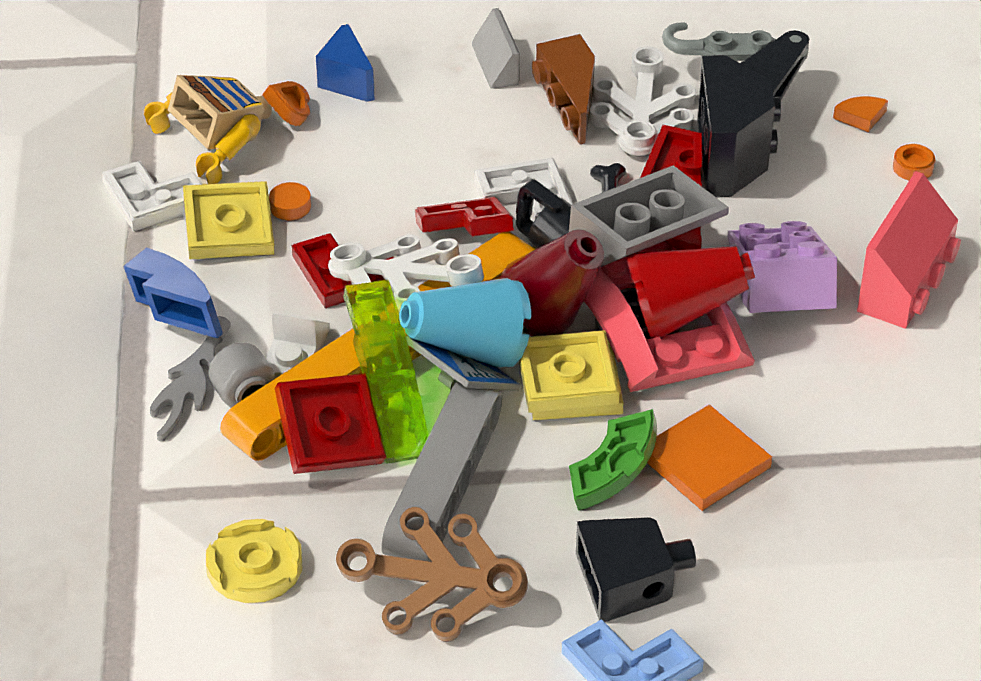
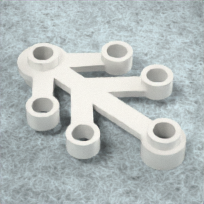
M640 47L632 53L631 69L638 79L635 100L618 88L617 83L613 79L599 78L593 83V98L598 103L590 107L589 121L591 125L597 128L609 127L619 135L618 144L620 148L633 156H645L651 153L662 125L690 131L693 129L694 115L688 110L695 104L696 89L692 85L677 84L673 87L672 91L651 101L653 81L658 78V75L663 70V53L654 47ZM612 102L632 117L633 120L627 122L614 113L613 106L608 103ZM673 107L677 108L670 112L669 117L654 124L649 122L650 119Z
M404 235L393 242L367 251L359 243H345L331 251V259L328 263L332 276L341 278L344 281H351L355 288L358 306L362 309L376 308L384 301L380 284L371 282L367 273L383 276L394 292V300L398 312H400L402 303L407 301L412 293L420 292L419 288L412 286L407 278L449 282L451 286L481 282L484 278L481 259L473 254L460 255L458 242L451 238L438 240L433 245L422 249L419 237L416 235ZM395 255L397 256V257H395V258H393V259H390V260H384V259L390 258V257L395 256ZM435 260V262H436L437 264H439V265L423 264V263H426V262Z

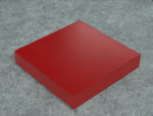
M366 373L277 383L274 390L293 474L377 465L384 462L386 455Z

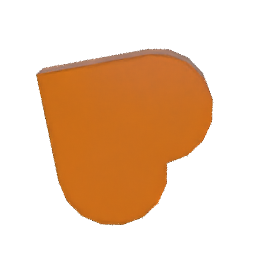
M286 81L269 85L262 94L279 116L291 125H302L310 115L308 105L310 100L309 94L302 85L296 82Z

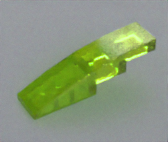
M389 280L345 286L343 297L355 332L353 345L362 373H366L386 455L385 462L389 464L418 459L428 438V431L412 358L404 329L400 325L399 311Z

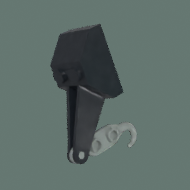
M687 23L671 24L663 31L662 40L664 45L670 51L677 54L702 56L697 124L698 132L702 133V166L705 190L715 197H732L768 171L770 154L777 153L778 137L777 130L773 129V122H780L781 100L808 57L809 36L804 32L796 30L788 31L777 39L773 38L770 33L762 30L751 33L714 31L706 38L699 40H681L674 37V34L678 31L686 30L688 28Z

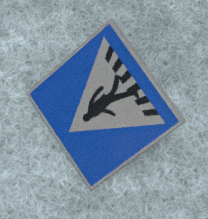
M406 336L404 340L406 344L441 369L438 380L449 389H452L457 382L466 388L519 391L521 387L519 382L498 367L410 338L409 336Z

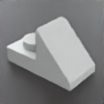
M273 313L274 340L266 360L274 370L275 378L322 349L330 331V323Z

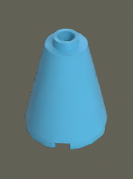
M508 278L414 292L408 297L407 301L402 303L399 312L400 325L405 328V332L410 338L495 367L514 366L522 358L530 335L522 334L524 319H531L528 293L521 282Z

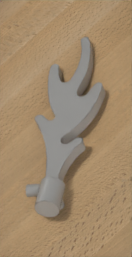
M218 316L223 334L218 339L207 336L206 340L191 356L168 370V378L175 380L159 393L150 406V416L155 417L165 406H173L168 420L157 432L158 441L166 439L174 430L182 416L186 399H194L196 411L202 409L206 397V378L201 366L207 365L210 367L217 344L222 343L231 327V323L227 318Z

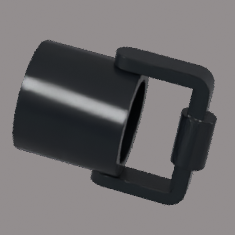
M531 179L520 188L516 204V227L529 238L532 244L539 248L569 232L571 204L558 197L535 179ZM535 199L545 208L533 222L531 215Z

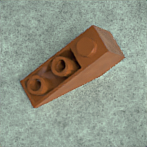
M581 34L536 44V60L532 62V73L536 83L542 84L546 90L550 105L556 107L560 112L565 129L567 131L571 130L581 145L586 143L590 107L593 97L595 55Z

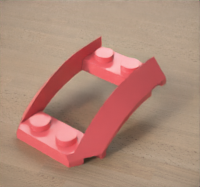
M661 242L637 253L672 251L676 249L666 242ZM627 257L600 267L584 302L596 317L601 328L605 330L617 362H622L629 379L627 386L630 392L753 366L755 360L727 302L706 313L712 326L666 335L661 339L660 337L646 339L635 314L621 293L624 290L636 289Z

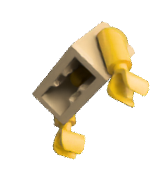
M177 75L173 92L166 96L167 101L164 103L158 101L148 103L144 109V117L147 125L151 126L152 132L159 134L170 127L171 123L168 114L171 113L208 150L216 149L215 153L206 152L197 157L196 170L198 177H201L206 172L208 184H217L223 176L220 164L225 159L230 161L245 144L257 137L260 131L261 120L270 117L272 106L263 96H255L238 79L233 77Z

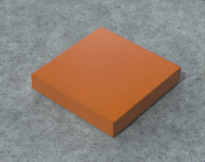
M709 404L657 435L654 450L647 464L703 511L770 469L772 456Z

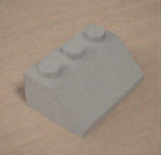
M673 165L572 204L569 232L577 229L585 230L593 234L600 241L604 250L602 267L728 215L729 207Z

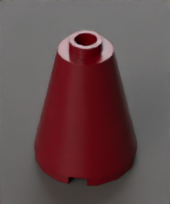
M580 229L570 231L512 261L506 266L499 279L508 278L521 282L529 296L531 319H524L523 326L527 328L524 333L530 334L531 337L562 334L573 324L604 260L603 247L593 234Z

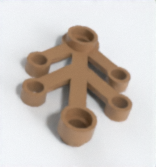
M419 507L406 509L400 517V526L407 538L417 541L431 562L375 554L371 544L363 539H350L344 542L336 554V563L341 574L352 582L365 581L372 575L426 582V584L403 600L393 601L383 609L382 620L386 629L397 635L406 633L412 627L415 616L456 587L475 589V591L452 609L443 608L433 614L431 618L432 631L436 638L444 642L455 640L461 633L462 625L488 606L508 608L516 605L524 598L528 589V578L524 568L512 559H498L480 536L475 519L468 514L454 516L448 524V532L454 544L467 548L480 569L459 566L431 528L428 514ZM413 517H420L424 520L423 526L418 530H410L406 527L407 522ZM469 524L472 527V531L468 536L459 537L454 533L458 525ZM361 556L367 559V564L363 569L356 571L350 568V563L355 557ZM501 577H507L513 581V584L509 590L502 592L494 587L495 582ZM400 610L407 614L405 621L400 625H393L389 622V617L394 611ZM452 618L455 621V626L451 631L442 632L437 629L441 619Z

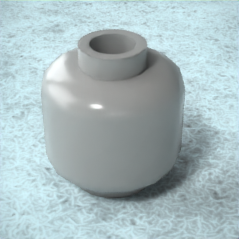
M246 342L234 343L223 348L213 358L208 370L211 384L222 401L230 408L275 379L274 370L261 351L255 345Z

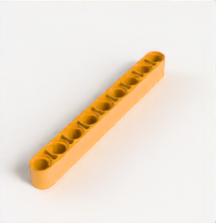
M509 231L499 233L468 254L476 255L481 259L484 278L481 282L499 279L508 264L534 251L535 248ZM427 280L418 286L420 291L452 287L449 282ZM395 301L235 404L223 417L220 427L222 435L253 460L262 461L287 445L274 390L278 382L366 373L369 388L371 389L419 357L421 354L404 342L408 335L405 332V328L400 325L399 312L397 311Z

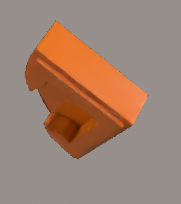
M871 96L853 97L840 102L834 107L833 118L869 132L887 112L888 100Z

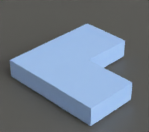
M602 619L562 642V654L587 681H687L703 671L704 660L672 628L634 651Z

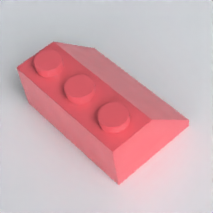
M915 171L866 248L857 312L905 329L915 313L922 315L928 303L930 288L937 289L945 272V263L954 262L961 243V239L955 237L958 224L957 217L923 173Z

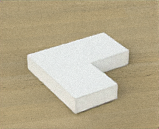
M554 158L474 170V181L481 198L495 197L501 204L517 202L520 188L531 179H535L558 197L565 199L571 205L573 204ZM535 199L531 215L533 222L545 208Z
M141 161L102 172L103 184L133 232L184 216L183 186L202 185L194 172L155 184Z

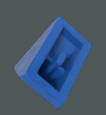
M349 24L341 25L316 55L318 88L362 101L375 100L373 67Z

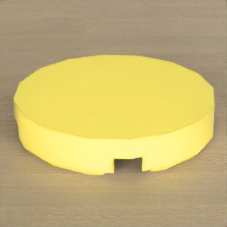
M266 519L239 521L221 530L218 533V539L212 545L210 542L206 549L207 577L214 589L228 599L243 603L269 601L282 596L296 584L302 572L301 544L294 532L285 527V531L275 527L274 521Z

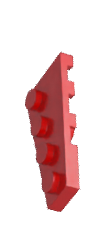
M662 125L640 178L674 165L702 187V133ZM701 226L664 242L676 250L701 249Z

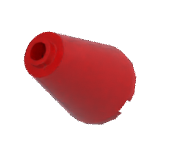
M737 246L642 252L627 256L633 283H635L638 301L650 338L660 337L661 339L749 290L747 280L755 278L748 252L739 255Z

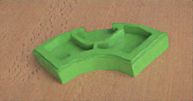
M653 409L608 420L607 435L600 447L587 458L569 465L574 500L578 511L611 498L628 486L646 466L654 450L657 438V421Z

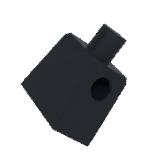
M651 517L583 520L577 522L576 556L598 619H602L604 622L668 601L673 595L674 572L696 566V554L691 539L665 543L657 520Z

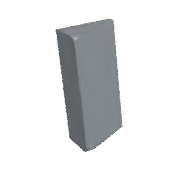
M494 8L472 41L473 49L489 87L493 89L518 85V82H520L519 50L501 10Z

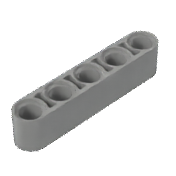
M458 382L454 384L388 518L382 538L381 549L383 554L431 562L417 541L411 540L404 535L400 526V517L408 508L419 507L428 514L431 528L443 542L448 532V524L455 516L496 428L502 407V394L500 392L466 388ZM413 517L407 522L406 527L410 530H418L423 526L424 520L420 517Z

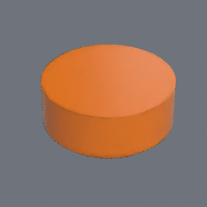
M906 144L895 151L893 170L899 177L910 180L915 171L923 173L926 178L933 174L935 155L927 147L919 144Z
M286 182L275 186L269 193L270 211L275 217L287 221L297 220L306 216L311 210L309 189L295 182Z

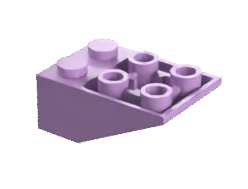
M787 221L781 223V228H765L763 224L746 223L741 224L739 230H728L730 247L737 246L739 255L748 252L754 270L755 278L747 280L749 290L741 294L742 302L749 313L837 308V257L811 226H807V223Z

